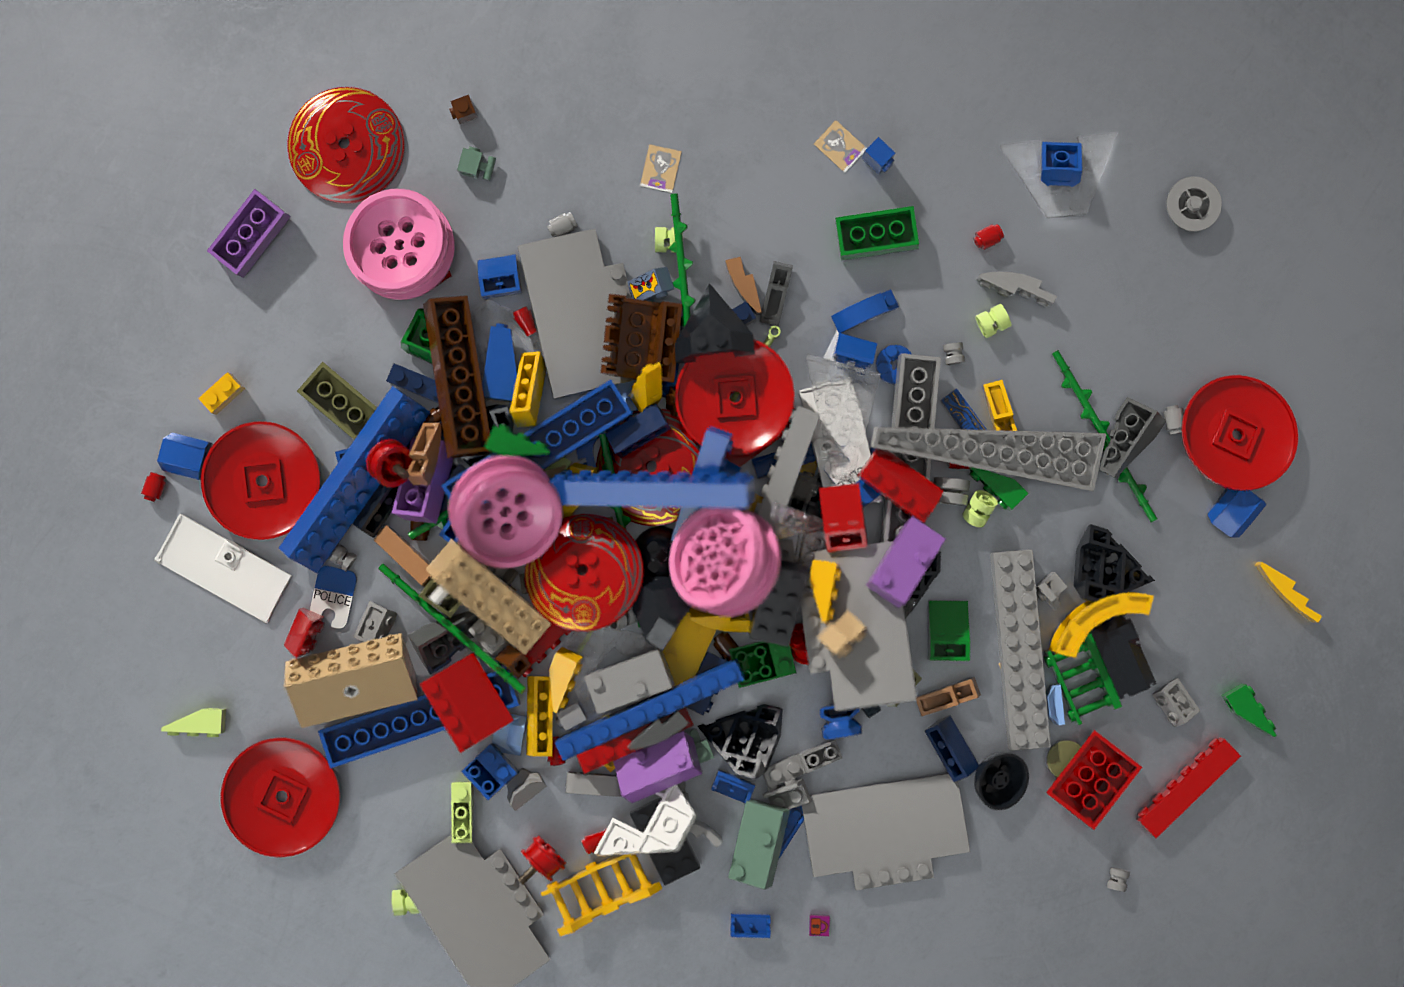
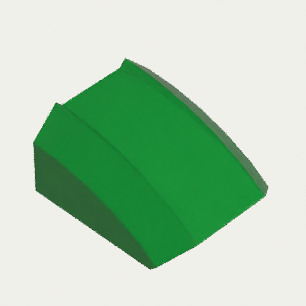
M418 308L401 340V348L408 354L432 363L424 308Z

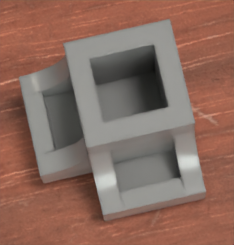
M1051 572L1036 585L1037 597L1042 602L1045 600L1053 610H1056L1062 605L1060 603V595L1067 586L1056 572Z

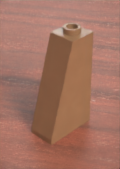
M387 525L381 528L373 540L420 585L425 587L432 578L426 570L430 562L394 529Z

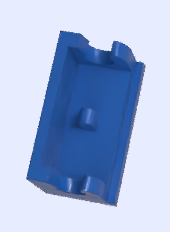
M718 769L711 790L746 804V801L750 800L756 785Z
M731 914V937L770 938V915Z

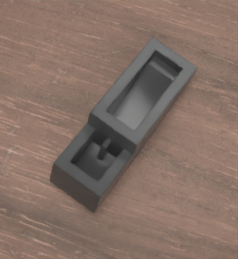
M774 261L760 322L779 326L793 265Z
M676 711L663 724L658 719L654 720L627 747L633 750L657 744L673 736L689 723Z

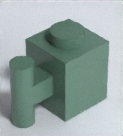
M469 146V149L463 148L457 171L459 174L478 179L480 171H483V179L490 181L496 158L489 156L487 163L483 162L484 155L480 152V149Z
M692 728L690 736L694 740L699 762L703 763L713 759L714 755L708 739L701 740L698 730Z

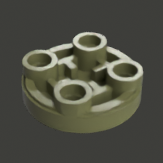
M1070 740L1057 741L1052 745L1046 758V765L1050 772L1058 777L1081 746Z

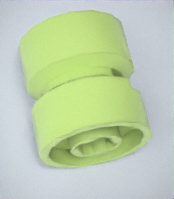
M655 227V252L666 253L675 242L674 227L671 230H668L666 227ZM670 238V242L664 241V239Z
M1002 304L991 308L989 313L984 311L975 316L978 327L986 339L995 335L997 330L1003 331L1012 326Z
M975 491L970 503H968V506H966L962 513L963 518L972 526L984 527L990 514H992L998 504L996 498L986 491Z
M404 889L392 890L394 916L406 915L407 912L420 914Z

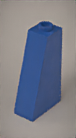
M496 323V327L491 326L482 383L484 398L512 402L518 373L513 334L508 325Z

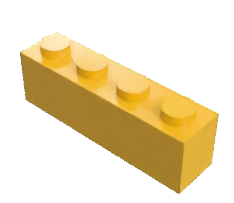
M540 351L521 353L510 409L517 428L536 426L546 374L545 362Z
M527 676L526 755L552 756L553 708L550 676Z

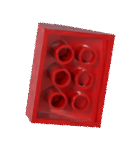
M474 653L469 654L419 684L460 753L514 721Z
M1094 730L1046 793L1083 823L1095 830L1142 769V766Z

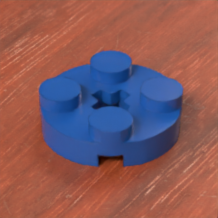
M890 345L878 354L875 363L879 377L886 383L896 384L897 368L893 370L890 361L898 360V356L902 353L911 354L907 348L900 345Z

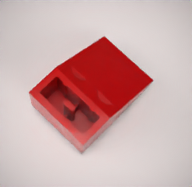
M859 483L819 488L827 552L867 547L868 537Z
M306 608L298 610L284 643V646L295 658L314 651L317 645L315 638L318 633L322 632L325 622H323L324 616Z

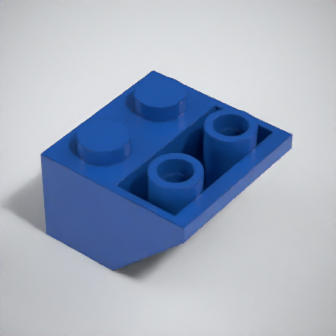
M516 254L477 261L478 279L483 299L522 293Z
M839 333L832 358H836L835 362L847 365L850 362L855 364L854 367L866 370L874 362L877 343Z
M492 743L461 772L489 800L520 771Z

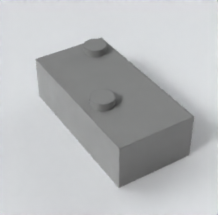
M659 649L584 676L597 714L662 692L675 685L664 653Z

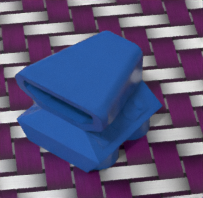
M834 703L820 709V716L827 720L821 728L823 738L834 739L862 734V725L853 718L859 713L860 708L837 712L835 711Z

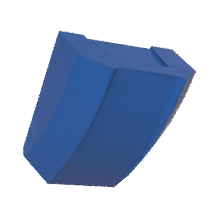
M1042 142L1041 181L1047 186L1074 187L1080 183L1082 175V143Z
M171 433L162 440L157 462L162 471L201 480L203 463L211 449L212 443Z
M1226 488L1207 515L1211 523L1229 537L1239 538L1267 504L1251 491H1237Z

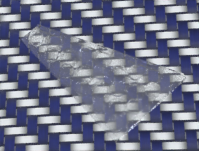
M807 354L806 362L817 410L820 414L819 421L827 449L832 478L852 483L881 374Z

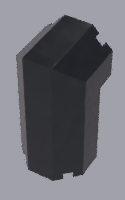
M1127 614L1113 616L1095 626L1089 632L1093 637L1119 699L1125 698L1124 694L1126 693L1130 697L1151 688V685L1157 684L1140 643H1136L1139 640V636L1130 618L1126 619L1124 617Z

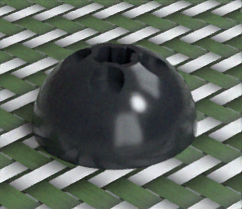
M667 526L651 527L643 531L635 540L643 560V576L671 577L670 552L673 544L671 540L673 528Z
M998 752L986 757L979 764L974 777V786L979 799L987 807L994 810H1005L1017 804L1024 796L1029 783V771L1024 760L1008 752Z

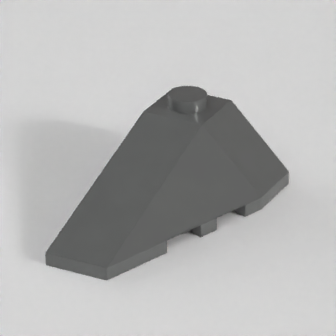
M1129 397L1126 398L1116 413L1114 430H1111L1109 446L1105 449L1099 468L1100 471L1114 478H1117L1156 438L1166 423V420L1158 411Z
M471 610L447 618L468 638H475L468 630L480 618ZM438 621L427 624L408 635L416 653L430 675L448 665L452 661L451 657L458 650L461 652L465 648L464 644Z

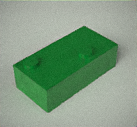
M914 206L835 218L841 261L919 248Z

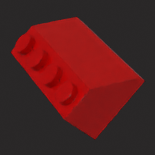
M876 448L856 476L909 516H913L922 523L932 513L944 492L889 450Z

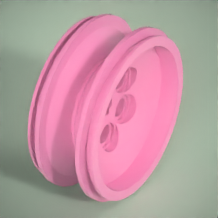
M388 189L368 197L354 210L345 227L343 251L346 263L353 275L371 291L388 299L408 300L428 293L444 279L453 261L455 240L449 221L428 198L407 189ZM413 225V230L406 233L407 227ZM394 228L393 234L387 236V232ZM424 240V245L417 248L418 242ZM386 246V251L383 254H379L380 249ZM413 258H417L416 264L410 266V261ZM398 261L396 268L391 269V264Z
M493 457L471 467L457 482L449 502V519L460 545L474 560L491 567L513 568L535 560L551 546L561 525L562 504L556 489L549 482V477L538 465L520 457Z
M702 508L683 523L673 541L670 552V574L673 584L680 596L697 609L724 617L741 615L757 607L771 592L780 569L779 543L768 522L753 512L743 508Z

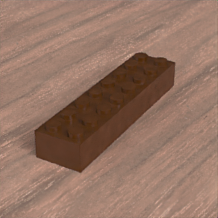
M468 296L430 298L423 304L447 459L485 455L491 452L484 448L490 432Z

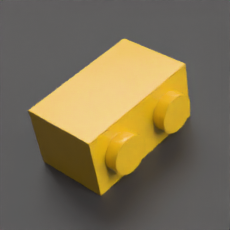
M227 372L198 399L211 413L217 415L246 388L233 374Z

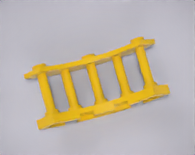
M1127 592L1111 595L1094 603L1085 601L1070 612L1061 622L1051 639L1048 650L1076 658L1082 642L1095 626L1120 614L1141 613L1149 615L1154 596Z
M636 854L616 855L596 864V861L585 865V870L559 883L557 880L546 885L548 889L542 891L541 895L544 896L552 893L564 919V925L557 929L559 936H563L591 923L593 918L601 914L604 916L619 909V906L629 902L631 904L650 897L663 888L660 881L653 884L651 881L648 882ZM628 857L641 883L640 889L635 891L629 887L618 861ZM608 865H611L623 891L621 893L622 896L614 900L612 897L609 898L597 871ZM588 874L591 875L602 899V905L593 910L588 906L577 881ZM568 884L571 885L582 910L580 912L581 916L575 919L571 917L559 889Z

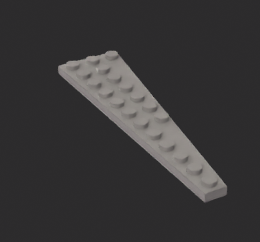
M875 427L871 447L1094 491L1106 434Z

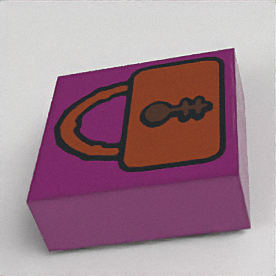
M810 915L809 936H829L830 916Z

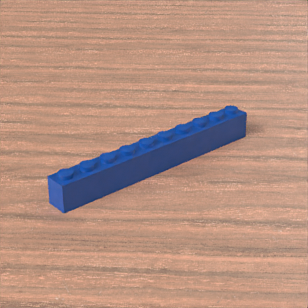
M735 658L670 689L559 737L555 745L563 761L739 683L744 680L745 674L738 659Z

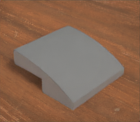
M694 820L690 828L691 833L696 838L704 834L717 848L722 843V837L705 823Z

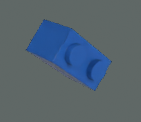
M878 137L865 150L862 159L875 172L880 174L882 171L887 172L893 165L895 152Z

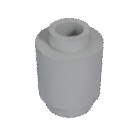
M570 212L550 220V225L547 226L552 237L555 235L558 237L574 231L577 224Z
M1178 405L1166 407L1167 411H1164L1163 414L1166 420V430H1169V435L1182 433L1183 408L1179 409Z

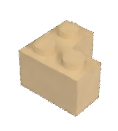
M847 610L834 625L831 623L819 635L818 639L839 658L842 656L846 657L853 649L851 646L856 641L860 642L867 633L865 631L867 628Z

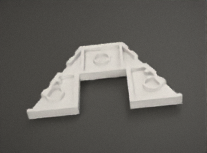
M674 785L655 793L662 800L644 833L612 818L594 854L608 856L679 851L697 815L678 785Z

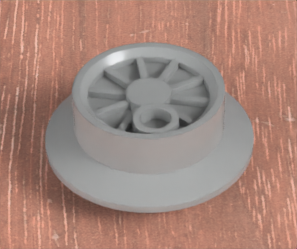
M1187 177L1178 181L1171 188L1167 196L1166 205L1171 220L1178 227L1187 231H1201L1210 227L1218 219L1222 201L1219 191L1210 181L1201 177Z

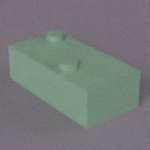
M756 799L746 801L728 876L729 879L761 889L772 887L790 814L789 809Z

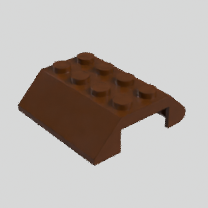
M609 294L608 303L613 305H608L607 310L614 312L615 315L614 317L606 318V323L611 325H605L604 343L609 345H603V350L609 351L610 357H602L601 362L607 363V365H601L600 373L608 376L636 379L642 374L641 370L649 364L653 366L659 362L661 364L662 382L673 383L676 370L675 342L679 337L682 304L665 301L658 303L625 298L626 296Z

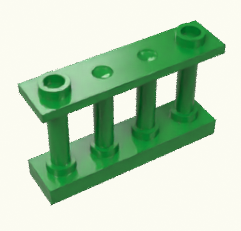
M1090 633L1087 634L1078 650V653L1082 651L1088 653L1090 658L1087 660L1088 662L1060 673L1056 662L1070 656L1059 653L1053 655L1050 650L1044 651L1046 656L1043 657L1047 667H1051L1057 683L1061 685V692L1069 708V711H1067L1068 717L1071 722H1075L1077 725L1082 724L1081 716L1107 705V707L1110 706L1115 710L1122 707ZM1090 669L1092 671L1095 670L1097 677L1094 681L1068 692L1064 680ZM1098 687L1100 689L1103 688L1105 695L1102 699L1076 710L1072 698Z

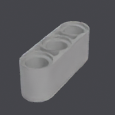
M567 772L566 793L622 796L617 775Z

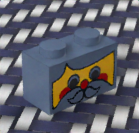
M667 267L653 269L628 281L632 297L637 300L655 302L654 298H664L668 296L667 292L674 290Z

